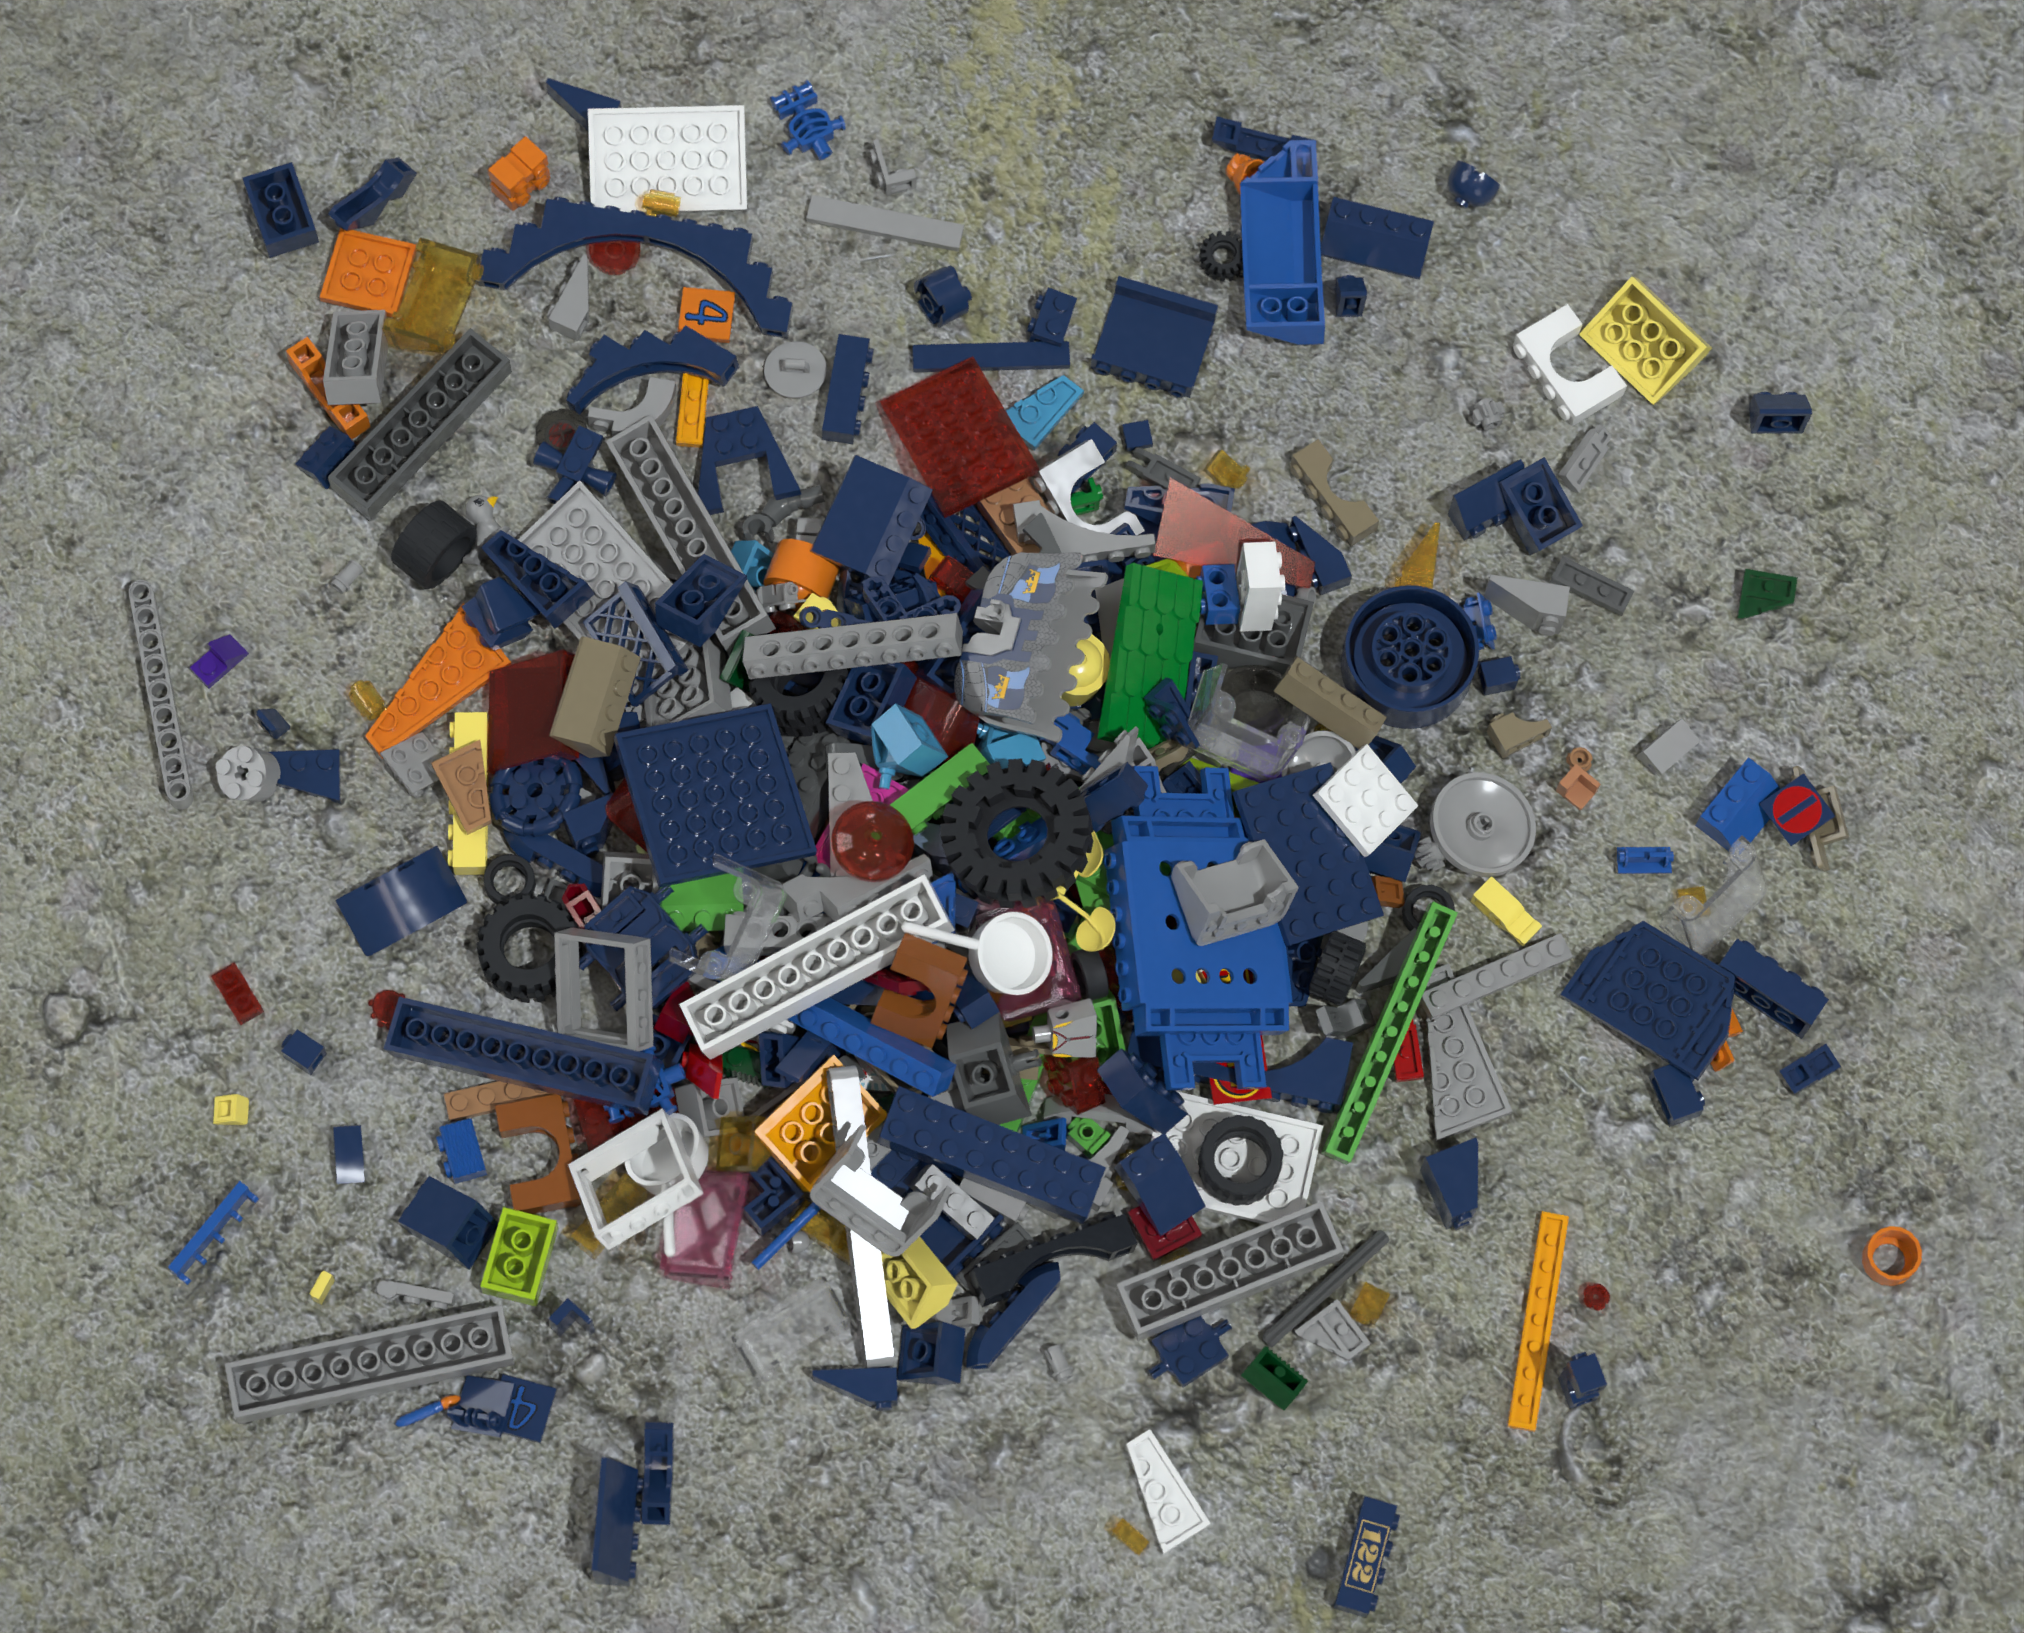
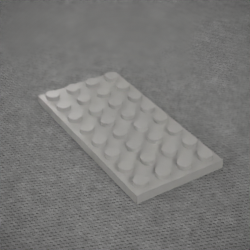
M581 481L577 482L518 539L531 550L542 554L549 561L568 570L577 578L586 581L595 593L564 621L566 626L579 640L583 636L592 638L583 621L619 592L617 587L623 582L627 581L638 585L655 614V602L673 585V582ZM623 600L616 605L614 615L624 617L626 605ZM601 617L593 624L597 632L604 633L607 618ZM613 619L611 634L620 635L623 620ZM630 621L627 636L636 638L638 625L636 622ZM665 630L680 656L693 644ZM610 638L609 643L618 645L619 639ZM626 640L624 648L633 652L635 641ZM642 642L639 655L641 658L649 659L651 650L649 643ZM639 661L636 676L645 677L648 662ZM654 664L652 679H657L665 671L661 664ZM634 681L633 693L635 696L643 691L644 681Z

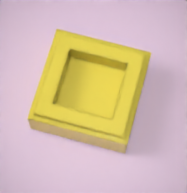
M324 1270L321 1272L310 1292L313 1301L322 1305L335 1282L332 1274Z

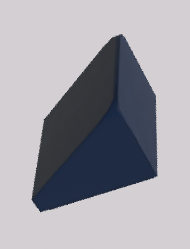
M259 709L256 715L260 724L273 739L277 740L290 730V725L276 709Z

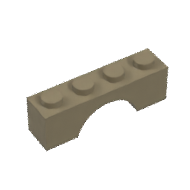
M1317 439L1292 455L1291 472L1296 479H1301L1306 485L1305 489L1312 500L1316 499L1321 505L1322 514L1328 521L1332 520L1335 524L1339 537L1343 541L1347 540L1350 546H1353L1375 532L1378 528L1379 520L1364 500L1356 502L1346 501L1331 491L1327 482V475L1332 468L1333 458L1320 440Z

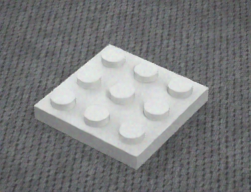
M1368 744L1362 746L1313 794L1315 799L1364 857L1370 855L1418 807V804Z

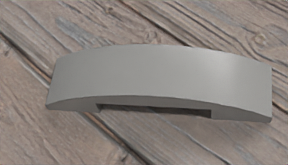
M1069 1093L1048 1098L1045 1102L1043 1121L1066 1118V1124L1070 1125L1071 1117L1126 1123L1125 1128L1130 1130V1132L1153 1134L1151 1126L1121 1108L1113 1095Z

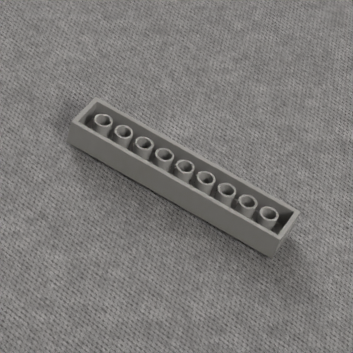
M652 415L647 416L606 440L607 445L682 575L703 554L744 574ZM748 579L715 632L729 656L742 630L759 636L776 629Z
M502 1305L229 1362L225 1363L234 1418L238 1424L513 1366L515 1363L505 1312Z

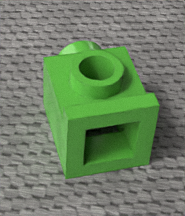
M1076 1117L1068 1126L1070 1132L1067 1139L1089 1159L1095 1156L1111 1138V1134L1108 1131L1106 1132L1093 1119ZM1089 1129L1093 1133L1092 1136L1085 1137L1082 1133L1083 1130Z

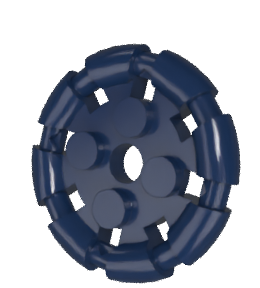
M535 745L520 749L511 754L512 758L505 764L502 762L495 771L490 783L492 793L488 795L490 809L494 818L502 822L501 826L513 834L526 837L527 834H534L535 837L547 835L559 829V825L565 821L562 813L579 806L581 801L579 793L580 789L583 788L582 776L577 764L569 760L570 756L558 748L547 745L544 748H537ZM538 759H544V764L537 765ZM520 765L522 768L518 769L514 775L512 771ZM563 768V773L558 776L556 772ZM542 787L541 795L535 798L530 796L534 788ZM503 789H509V795H502ZM564 789H569V793L564 795ZM557 807L560 811L551 817L548 813ZM514 808L517 810L514 815H509ZM530 819H536L533 824H529Z

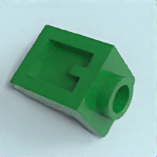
M1093 477L1088 478L1087 481L1088 493L1077 492L1070 497L1071 506L1076 515L1099 510L1100 500H1103V493L1100 484L1095 485Z

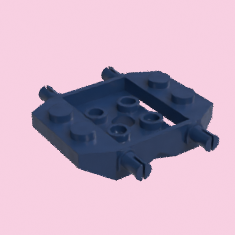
M629 886L584 925V928L586 930L650 938L651 967L674 947L678 948L674 954L651 973L652 1008L655 1009L700 970L695 945L698 940L708 933V930L700 924L690 934L683 932L661 905L662 901L674 892L671 886L662 887L656 893H649ZM586 943V950L588 952L579 959V967L584 971L593 961L598 960L609 972L622 992L610 1002V1005L618 1012L626 1004L625 948Z

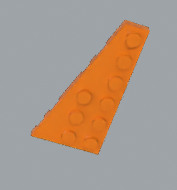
M464 603L459 607L452 621L448 622L445 626L444 632L438 640L431 645L409 675V679L402 689L400 688L395 694L394 700L381 713L365 735L366 740L382 759L381 752L415 736L512 666L511 661L501 649L493 651L481 644L478 629L466 623V612L462 608Z

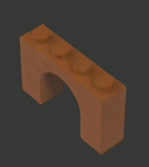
M905 933L896 952L891 969L925 984L932 991L935 999L917 1000L885 988L875 1009L871 1024L932 1048L936 1038L942 1040L946 1031L947 1024H944L943 1021L949 1022L954 1010L950 1003L956 1004L961 992L957 984L962 986L968 974V970L964 969L967 958Z
M553 1094L496 1105V1115L502 1139L528 1133H540L550 1137L559 1148L558 1163L550 1174L541 1179L509 1185L514 1210L538 1214L581 1205L580 1195L568 1164L578 1159V1154H572L570 1144L575 1143L573 1128H567L565 1118L570 1117L568 1101H562L561 1095Z

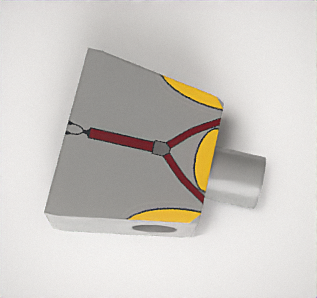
M1085 999L1050 1008L1047 1011V1025L1032 1027L1034 1043L1048 1042L1051 1054L1055 1057H1096L1097 1014L1092 1000Z

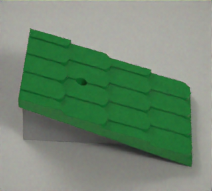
M1132 563L1126 566L1123 579L1105 585L1101 589H1095L1096 599L1100 604L1098 614L1102 643L1110 657L1097 739L1114 743L1115 739L1124 730L1129 733L1136 726L1139 729L1137 738L1141 739L1148 750L1167 740L1160 733V725L1157 720L1148 713L1147 709L1149 707L1144 697L1167 677L1173 680L1185 700L1189 662L1193 657L1196 623H1199L1202 580Z

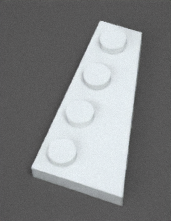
M1150 1429L1126 1444L1163 1555L1211 1525Z

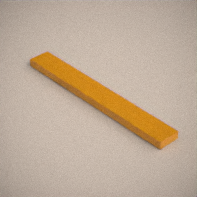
M1544 1211L1540 1215L1507 1423L1509 1428L1530 1432L1536 1431L1569 1216Z

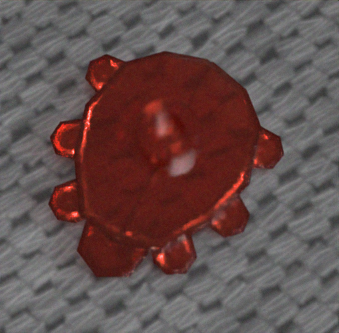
M383 990L377 993L374 999L369 1000L368 1005L372 1006L373 1010L370 1015L372 1019L377 1018L379 1020L377 1023L378 1027L381 1028L385 1025L386 1029L389 1030L399 997L405 998L403 993L399 994L394 990Z

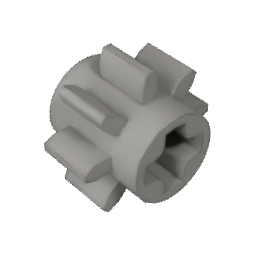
M1485 398L1474 405L1476 410H1473L1471 416L1475 426L1482 425L1484 430H1491L1502 424L1501 418L1504 417L1503 414L1506 412L1501 401L1495 403L1493 398Z
M1429 836L1420 840V846L1415 851L1418 864L1422 868L1427 867L1428 870L1432 868L1433 871L1444 867L1443 861L1447 859L1440 852L1434 839Z

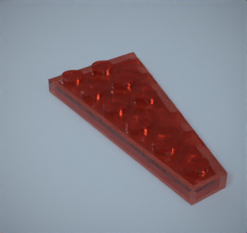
M1170 477L1154 556L1201 566L1234 564L1235 573H1237L1243 543L1275 542L1276 551L1281 552L1282 566L1279 568L1280 575H1284L1285 583L1310 588L1315 566L1314 561Z

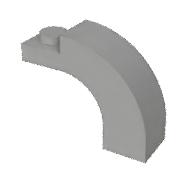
M650 377L643 401L631 410L613 411L590 407L588 413L589 426L603 432L608 431V429L612 430L613 437L647 416L652 415L660 427L668 418L673 408L677 392L676 381Z

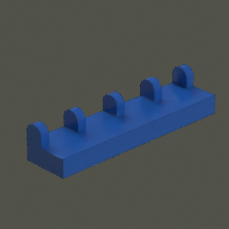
M241 1181L237 1183L168 1266L170 1272L186 1285L191 1280L184 1274L192 1264L198 1261L204 1266L208 1262L201 1254L211 1241L215 1239L220 1244L225 1241L218 1233L231 1217L239 1223L242 1221L243 1217L236 1211L246 1199L249 1198L254 1203H257L259 1200Z

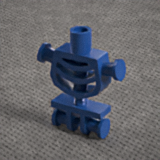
M808 80L799 87L797 85L792 86L793 92L789 94L786 90H783L781 92L782 95L777 97L771 96L770 101L774 109L778 111L780 120L795 113L797 114L789 123V136L791 140L781 143L786 154L792 155V151L797 147L802 153L813 148L819 160L828 158L832 154V150L827 141L834 138V130L841 128L843 131L846 130L843 116L839 115L838 119L830 121L828 113L823 109L806 110V108L818 103V96ZM796 97L797 101L793 102L792 98Z
M656 1046L642 1050L640 1052L654 1055V1051H656ZM661 1061L662 1066L655 1088L662 1095L657 1096L655 1093L653 1094L650 1108L661 1106L668 1115H671L678 1109L669 1100L675 1096L671 1084L686 1079V1075L680 1063L665 1069L664 1063ZM603 1106L604 1111H608L610 1115L609 1124L625 1119V1116L621 1115L619 1109ZM624 1110L626 1116H634L633 1112Z

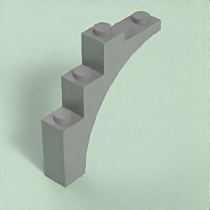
M1121 1125L1110 1141L1095 1156L1089 1159V1161L1106 1167L1091 1207L1096 1212L1099 1211L1102 1205L1107 1207L1112 1199L1114 1192L1110 1191L1113 1182L1107 1180L1105 1176L1111 1178L1115 1171L1114 1167L1117 1165L1113 1161L1118 1153L1121 1155L1125 1153L1131 1142L1127 1139L1130 1130ZM963 1178L959 1185L966 1194L989 1214L995 1217L1001 1214L1004 1217V1222L1011 1226L1015 1225L1017 1220L1023 1222L1030 1209L1026 1204L1054 1219L1058 1216V1214L966 1178Z

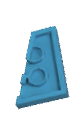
M1062 375L1037 390V393L1027 399L1020 400L1005 412L1001 411L996 414L994 421L1035 451L1083 396L1084 390Z

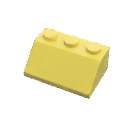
M920 1236L899 1256H889L881 1251L887 1299L911 1329H916L948 1305L958 1283Z

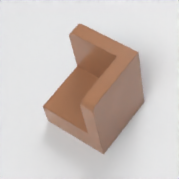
M1575 764L1559 782L1556 792L1578 810H1582L1598 792L1601 784Z

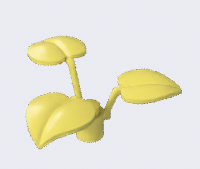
M1094 830L1091 832L1093 838L1092 852L1086 853L1088 863L1082 873L1074 872L1075 878L1078 875L1083 878L1090 877L1098 870L1102 863L1103 849ZM1061 885L1057 887L1059 896L1053 898V900H1062L1086 919L1077 929V944L1089 952L1104 949L1110 943L1115 933L1113 914L1106 908L1097 907L1089 916L1084 910L1064 896L1066 892L1064 887ZM1043 898L1036 900L1037 906L1023 908L1021 902L1012 912H1020L1031 916L1045 929L1053 919L1051 908L1054 907L1055 903L1052 899L1046 902Z

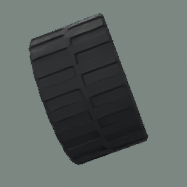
M443 500L432 502L416 514L401 532L391 552V561L424 589L435 588L449 578L463 562V557L470 552L476 540L477 529Z
M1235 1115L1234 1117L1224 1118L1221 1122H1217L1212 1126V1129L1207 1132L1202 1142L1198 1157V1172L1203 1181L1202 1184L1213 1197L1220 1199L1221 1202L1226 1204L1230 1203L1235 1206L1250 1205L1253 1202L1262 1200L1265 1195L1273 1190L1282 1169L1284 1154L1281 1141L1272 1127H1269L1266 1122L1258 1120L1253 1116ZM1232 1138H1245L1256 1143L1266 1156V1169L1262 1176L1250 1183H1236L1225 1178L1215 1166V1153L1219 1145Z

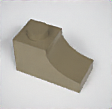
M1513 712L1506 716L1502 713L1490 720L1491 723L1489 724L1487 734L1503 759L1549 736L1552 726L1547 719L1529 722L1517 718Z

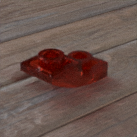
M235 962L211 975L240 1026L264 1012Z

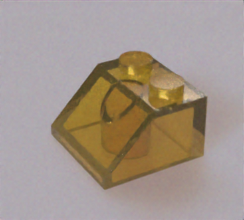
M721 1117L715 1172H755L772 1156L753 1132L766 1119L765 1117Z

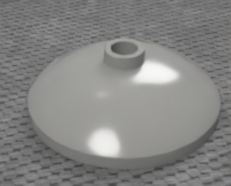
M1332 731L1309 733L1296 741L1289 749L1283 762L1282 777L1330 762L1334 773H1336L1357 751L1350 742H1347Z

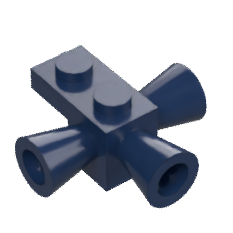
M579 425L565 454L559 452L546 441L541 443L534 457L533 465L556 470L559 479L558 483L547 495V501L553 505L556 504L579 481L584 483L585 486L588 484L604 497L608 496L614 485L616 473L594 468L592 463L604 440L602 435Z

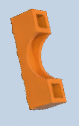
M308 336L286 350L289 364L342 433L354 439L370 428L368 415L359 404L328 405L323 383L326 362Z

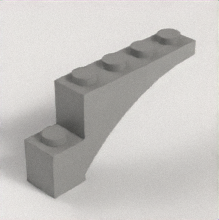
M1040 500L1013 504L1018 543L1035 544L1022 530L1041 512L1061 552H1079L1083 555L1082 562L1105 559L1109 560V562H1119L1124 557L1135 556L1136 558H1145L1150 556L1151 553H1155L1156 543L1154 534L1134 536L1097 532L1063 520L1041 506Z
M923 854L891 868L854 876L806 877L804 874H801L780 885L783 906L800 923L823 911L835 922L924 874L930 882L934 879L931 861Z

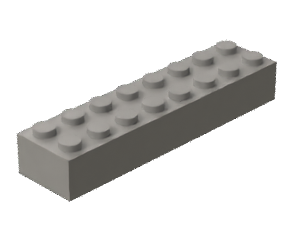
M1321 1201L1117 1283L1116 1292L1137 1341H1140L1341 1260L1344 1250Z

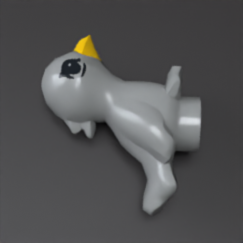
M476 495L467 502L466 520L472 525H476L477 536L472 551L463 557V563L479 566L482 558L488 557L481 547L500 530L513 536L508 526L500 527L493 518V509L498 497Z

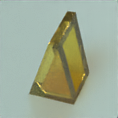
M1124 1518L1119 1521L1111 1533L1114 1538L1138 1556L1149 1544V1541Z

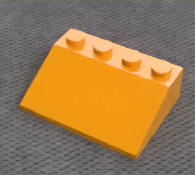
M832 1055L753 1131L781 1168L802 1191L811 1192L815 1182L836 1153L827 1084V1069L843 1067L844 1065L835 1055ZM860 1084L867 1137L885 1120L887 1113Z

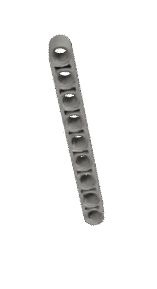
M137 580L129 587V598L165 791L171 805L178 810H184L192 805L193 791L157 599L148 581ZM141 592L149 593L144 599L136 598ZM144 617H153V620L150 623H141ZM148 642H158L157 646H155L154 648H146V644ZM160 665L163 667L158 673L150 672L154 666ZM158 691H167V694L163 698L155 697V694ZM165 715L172 716L171 720L167 723L159 722L160 718ZM169 740L177 741L176 745L172 748L164 747L165 743ZM174 765L182 766L177 773L168 772ZM178 790L186 791L182 798L173 797L174 793Z

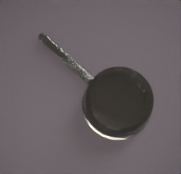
M1246 665L1227 673L1217 684L1213 696L1214 709L1219 723L1197 739L1200 744L1197 749L1188 747L1189 750L1183 760L1163 767V774H1172L1222 733H1225L1239 743L1247 745L1265 744L1279 737L1287 728L1293 709V704L1274 692L1283 675L1272 668L1262 665Z

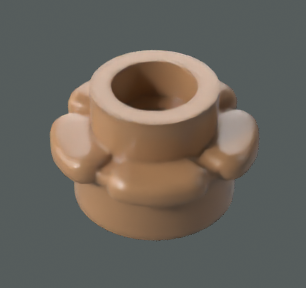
M1574 748L1566 757V762L1570 765V769L1577 764L1584 771H1588L1592 766V755L1585 748ZM1578 758L1582 760L1581 763L1577 762Z

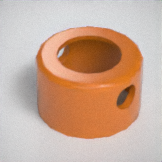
M1889 1226L1880 1229L1867 1241L1862 1251V1264L1865 1272L1873 1281L1884 1286L1903 1284L1917 1271L1922 1261V1249L1918 1239L1910 1231L1902 1227ZM1884 1244L1894 1245L1899 1248L1904 1256L1903 1269L1895 1275H1888L1882 1272L1873 1261L1875 1249Z

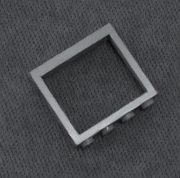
M568 928L555 932L558 1033L634 1051H642L653 1047L650 938L579 928ZM579 942L625 948L627 1034L581 1027Z

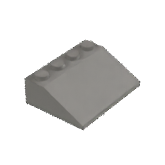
M715 633L701 647L692 644L681 655L689 669L682 676L675 675L644 701L647 727L732 711L729 683L720 679L726 665L725 650Z

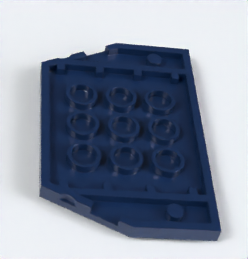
M1642 921L1633 926L1630 931L1622 932L1615 936L1614 940L1600 948L1598 946L1592 949L1560 995L1561 998L1698 1081L1729 1037L1736 978L1732 973L1647 922Z

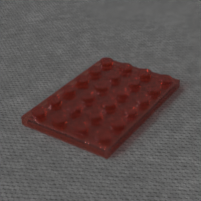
M974 356L879 401L882 410L925 485L933 489L931 494L944 518L1037 474L1039 471L1036 461Z

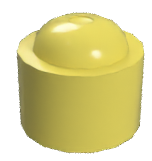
M1093 634L1086 640L1078 641L1076 645L1078 649L1084 652L1085 659L1080 665L1072 666L1069 669V673L1077 679V686L1072 691H1065L1062 694V699L1068 702L1070 707L1080 706L1090 701L1108 677L1110 666L1109 653L1104 644Z

